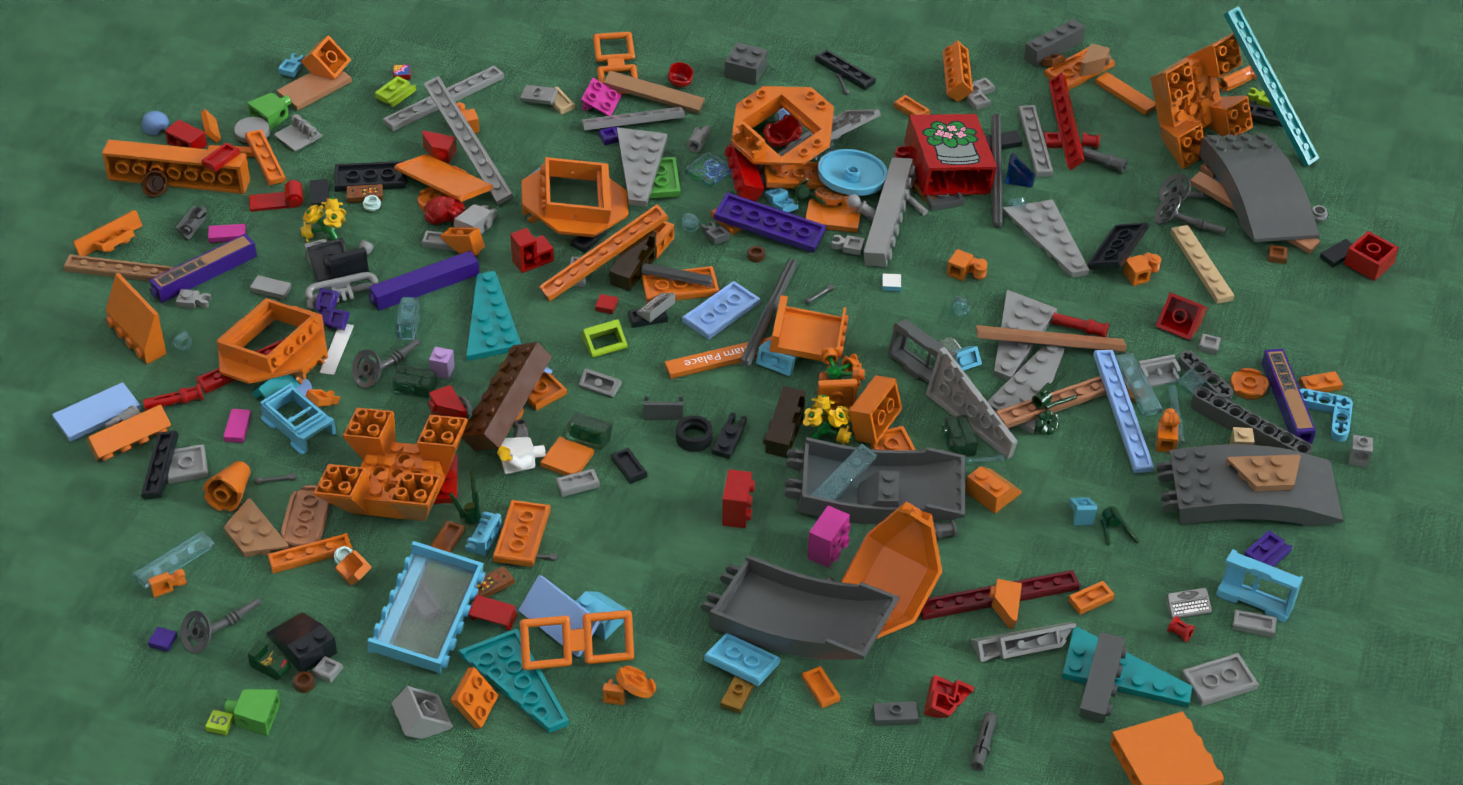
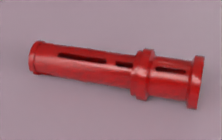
M1054 312L1053 320L1051 321V324L1085 331L1087 335L1094 334L1107 337L1109 330L1108 322L1104 324L1096 322L1094 319H1088L1087 321Z
M199 383L194 387L186 389L182 387L179 391L143 399L145 411L160 404L162 407L181 402L182 404H188L189 401L204 400Z

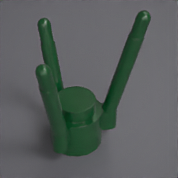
M808 178L800 180L799 184L794 187L792 197L794 198L795 205L798 204V197L801 199L810 197L819 203H826L810 193L809 187L805 185L809 181Z
M1064 371L1051 384L1049 382L1046 383L1032 397L1035 407L1038 409L1044 407L1048 410L1053 406L1077 399V395L1051 402L1052 394L1049 390L1067 372Z
M472 470L470 475L473 502L467 503L464 506L465 508L462 509L453 493H449L459 512L460 518H465L467 523H476L481 519L479 492L476 490L475 475Z
M1109 506L1102 511L1103 519L1100 522L1103 526L1108 546L1110 545L1108 526L1117 527L1120 524L1136 543H1139L1138 538L1122 519L1116 507Z

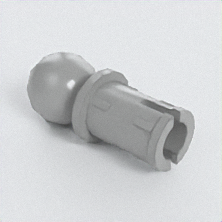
M852 194L848 196L846 202L849 207L857 208V213L860 212L871 221L874 219L876 210L866 204L865 200L861 203L858 195Z

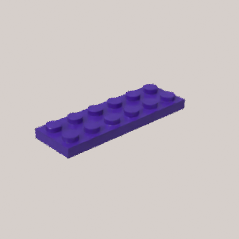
M728 192L718 206L713 218L714 220L812 253L815 252L826 231V225Z

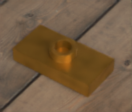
M734 676L721 701L720 707L741 714L755 685L738 676Z

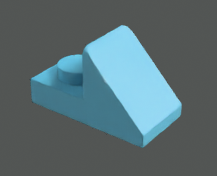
M1089 497L1069 498V506L1073 509V524L1075 526L1093 525L1097 513V505Z

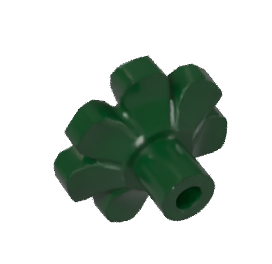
M1045 410V413L1040 412L1038 414L1039 420L1035 423L1037 427H1041L1040 433L1051 435L1054 433V429L1059 428V423L1055 422L1059 419L1057 414L1052 415L1051 410Z

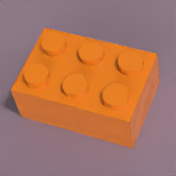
M875 375L853 406L850 407L849 416L851 417L852 430L856 441L877 444L901 412L902 405L896 379Z

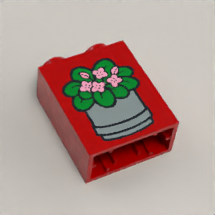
M921 114L909 116L904 144L907 147L906 150L909 153V158L913 159V166H916V178L923 195L991 193L997 165L976 114Z

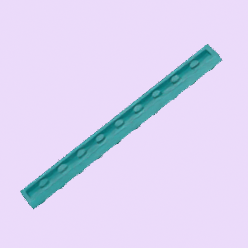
M1237 6L1223 15L1302 164L1306 167L1319 159V156L1240 7Z

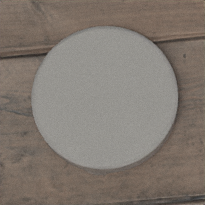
M260 117L244 118L237 122L234 127L235 138L241 142L248 143L245 138V132L261 129L265 137L270 135L269 124Z

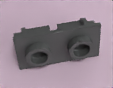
M193 205L175 227L187 240L193 236L206 219V207L196 208Z

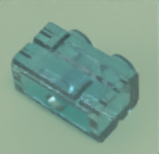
M401 298L396 319L397 338L408 340L416 338L421 317L419 298Z

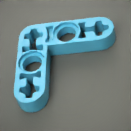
M1300 389L1302 397H1305L1303 399L1307 408L1333 413L1330 431L1331 438L1337 442L1347 440L1350 431L1352 400L1346 396L1311 389ZM1319 400H1326L1328 401V403L1324 404L1321 403ZM1337 417H1343L1346 421L1338 420Z

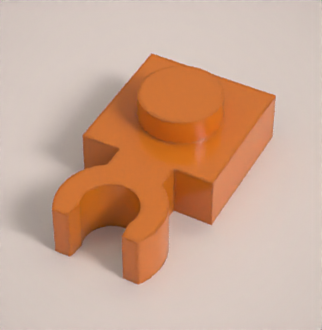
M308 389L305 395L317 407L338 404L341 399L340 396H334L335 392L332 390L324 392L322 389Z
M178 569L171 575L166 572L148 579L153 597L155 598L174 591L173 586L185 585L187 581L183 569Z

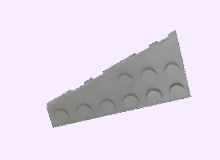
M879 109L843 111L833 118L831 140H836L841 135L881 116ZM807 134L778 154L783 156L813 134Z
M617 127L629 205L646 207L668 140V134Z
M1053 200L1002 208V213L1005 216H1009L1015 226H1020L1023 229V233L1040 249L1043 248L1049 258L1053 257L1058 262V266L1071 278L1089 275V268Z
M1007 290L1001 328L1045 332L1053 320L1054 312L1057 313V308ZM999 340L994 376L1009 381L1019 371L1036 344Z
M1044 345L987 401L992 409L998 411L1030 400L1046 383L1049 382L1051 384L1055 379L1065 348L1055 345ZM1039 418L1017 426L1034 434L1035 422Z
M945 347L939 349L925 395L1007 459L1013 457L1018 442L948 350Z

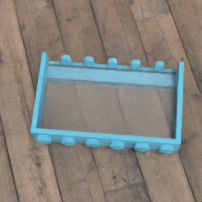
M413 541L411 555L406 557L402 574L399 573L397 576L396 588L391 590L387 607L384 606L382 609L381 621L379 624H375L373 638L369 637L367 652H375L437 672L440 675L442 668H446L449 663L450 656L448 654L450 650L454 651L457 633L461 634L464 622L462 621L464 617H468L471 600H474L478 594L479 589L477 586L484 581L486 572H483L484 563Z

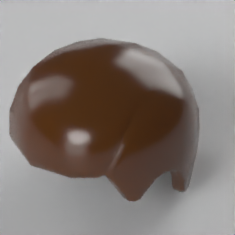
M158 170L145 174L141 182L143 193L149 197H160L167 192L169 187L167 176Z

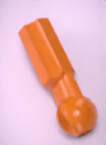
M1249 64L1243 69L1221 77L1218 81V86L1222 92H1227L1252 79H1257Z

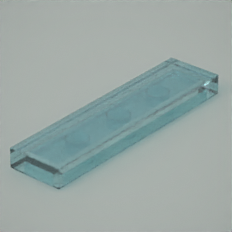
M1127 353L1115 356L1120 372L1143 416L1161 413L1163 408L1134 354Z
M861 444L812 495L836 500L877 458V454Z
M201 530L134 572V578L145 589H148L150 587L148 579L166 572L170 575L213 548L214 542Z

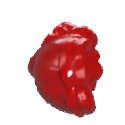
M786 114L783 116V120L768 123L764 128L763 135L771 146L783 147L791 143V141L799 140L803 127L791 114Z
M438 196L425 204L424 218L433 225L450 221L454 223V219L466 209L464 203L451 196Z

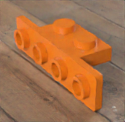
M132 210L74 240L73 244L79 256H86L96 250L107 253L114 250L118 244L128 243L130 238L135 236L133 231L140 228L142 222L137 211Z

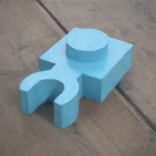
M292 53L291 59H285L279 66V74L295 77L301 69V61L304 56L301 55L299 58H296V53Z

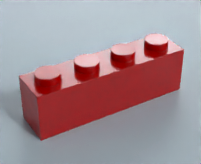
M730 143L725 149V156L727 157L728 167L731 171V178L733 179L737 196L757 202L764 190L758 166L749 161Z

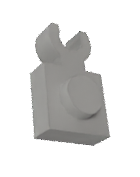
M834 235L831 248H842L844 253L861 255L865 239L849 235L846 238Z
M181 289L176 305L177 307L195 309L196 305L202 308H209L208 301L212 300L211 294L203 293L200 295L199 291Z

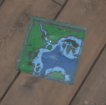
M708 151L684 168V173L710 188L731 173L727 162Z

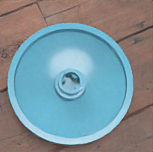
M840 149L831 151L820 159L817 173L821 182L836 192L846 195L864 196L876 193L883 188L888 170L885 164L872 154L854 149Z

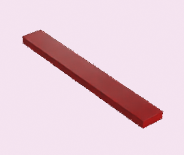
M1061 72L1048 83L1066 164L1072 170L1085 160L1066 77Z

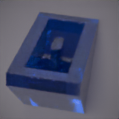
M1014 152L1011 153L1006 184L1032 187L1035 174Z

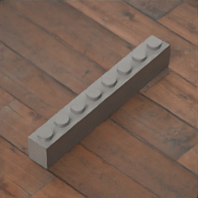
M892 157L864 249L865 266L887 267L888 260L892 258V248L895 247L896 243L895 236L899 234V223L901 224L903 219L902 212H905L906 200L909 199V188H912L913 177L916 176V166H913V159Z

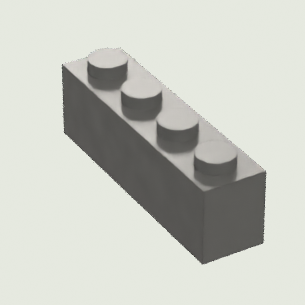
M1072 19L1026 43L1024 60L1037 67L1042 64V59L1052 54H1062L1083 42L1085 26Z
M1100 632L1080 707V717L1104 723L1106 716L1110 717L1113 704L1109 703L1111 696H1116L1118 685L1114 684L1115 678H1120L1123 666L1119 665L1121 658L1125 659L1128 648L1124 646L1125 638Z

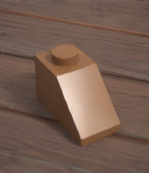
M1091 43L1081 62L1079 76L1104 71L1106 65H1109L1111 62L1110 48Z

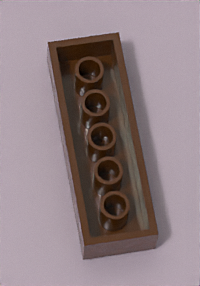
M538 342L513 345L508 350L505 360L500 364L497 374L491 379L487 391L482 394L481 401L473 410L472 416L467 422L462 435V439L475 451L499 449L552 358Z

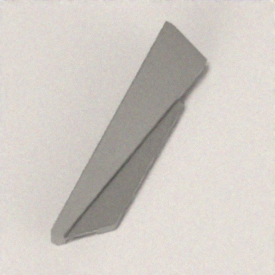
M1065 622L971 639V643L980 662L999 655L1005 659L1063 647L1066 642L1065 639L1071 630L1075 629L1076 623Z

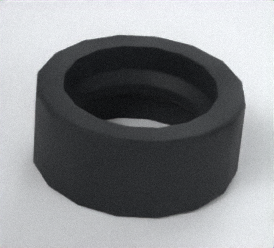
M698 415L682 418L676 425V442L678 446L689 452H698L709 447L712 442V425L710 421ZM690 429H698L703 431L705 435L699 438H690L683 433Z

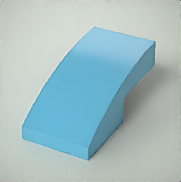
M774 188L764 192L767 200L776 209L787 213L799 209L798 204H794V200L788 196V191L783 188Z

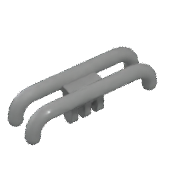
M362 272L313 283L305 290V297L308 299L307 308L309 310L314 309V303L319 294L313 295L312 293L315 290L331 287V290L339 293L336 302L339 303V297H342L343 301H347L346 296L349 295L350 300L354 299L353 293L370 290L369 286L377 284L378 278L372 273ZM366 279L371 281V283L350 286L351 282Z

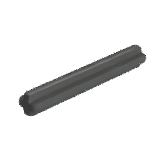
M643 263L641 273L705 286H711L713 279L711 275Z

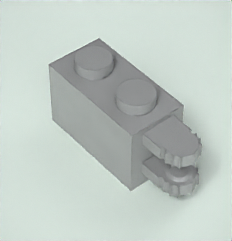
M473 204L454 219V227L479 228L482 234L492 226L498 211L494 208L488 210L486 205L480 207Z

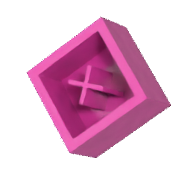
M827 506L809 532V560L830 568L834 561L837 562L841 550L846 548L850 541V537H848L851 528L849 523L850 514Z

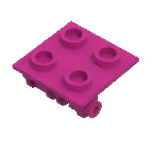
M592 78L581 98V101H583L582 109L588 111L593 107L603 114L611 116L622 95Z

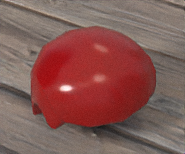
M684 62L673 63L668 71V81L675 87L685 88L691 84L694 71L690 65Z

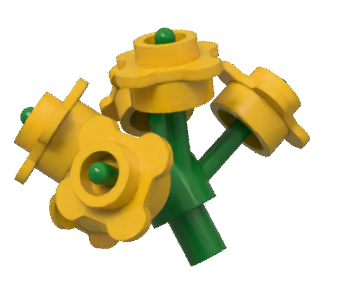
M333 197L327 198V202H321V204H325L326 218L324 220L322 219L324 215V207L322 205H312L308 208L303 217L304 227H301L300 231L302 238L305 237L306 242H309L310 238H314L315 232L323 231L325 234H329L331 240L338 238L334 229L341 227V223L346 221V210L339 208V205H343L342 202H338V199ZM318 222L322 228L313 229L312 224Z
M825 394L818 395V398H812L815 404L812 406V410L810 408L805 410V419L803 420L805 426L810 425L816 429L811 437L818 440L822 434L830 433L837 436L836 442L841 443V445L849 443L852 439L849 425L846 428L841 427L839 432L830 429L831 425L840 427L842 424L847 425L848 421L851 422L849 409L838 405L836 410H832L830 404H834L835 401L829 400V396H825Z

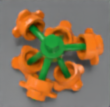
M823 348L819 360L830 366L827 367L825 372L819 374V379L841 380L843 376H852V379H857V389H859L861 380L864 381L867 374L865 369H862V363L859 364L857 355L851 354L850 357H843L842 366L837 367L834 363L838 360L837 353L840 352L839 348Z

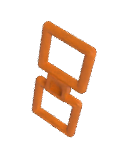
M631 32L599 33L593 35L595 60L597 62H607L608 65L597 68L598 81L604 84V73H609V71H631V77L638 78L637 66L635 64L625 65L624 60L635 59ZM626 39L628 54L602 55L600 40ZM615 90L616 92H618V93H620V94H629V93H625V92H622V91Z
M630 610L587 613L582 617L583 628L576 629L570 628V618L566 615L522 619L520 621L522 668L524 670L571 666L572 651L584 650L586 664L633 660L632 612ZM624 619L626 652L593 655L591 622ZM562 624L564 658L530 661L528 627Z

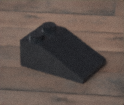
M303 612L267 632V636L299 672H307L312 669L324 656L330 658L337 654L335 637L323 624Z

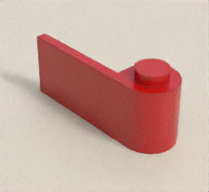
M291 180L285 184V192L249 195L250 212L299 207L303 203L302 184L299 181Z

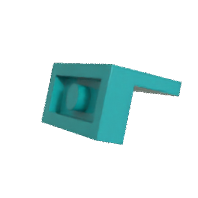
M292 374L267 380L255 389L252 394L255 398L262 395L266 399L290 383L295 388L299 386V383Z

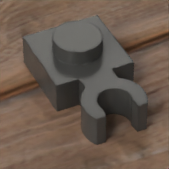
M712 221L710 226L702 224V232L713 244H721L724 241L730 240V233L722 226L715 227V223Z

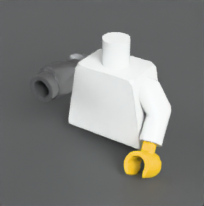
M524 419L515 421L513 426L514 438H505L497 452L505 474L534 468L535 458L546 456L544 445L533 446L531 438L528 437L529 426Z

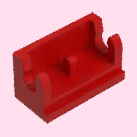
M476 595L468 616L474 621L478 618L506 627V630L510 631L518 614L515 605Z

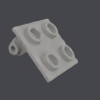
M294 114L291 117L292 125L274 134L275 137L293 151H297L323 137L317 131V128L312 127L305 119L302 120L298 114Z

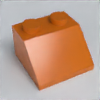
M328 35L319 41L301 62L312 74L334 80L351 59Z
M980 466L967 476L965 492L994 514L1022 492L989 468Z

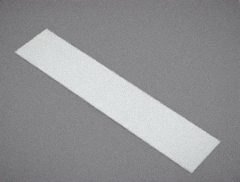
M347 324L345 331L337 329L327 353L328 358L325 359V363L322 365L319 373L335 374L354 325Z

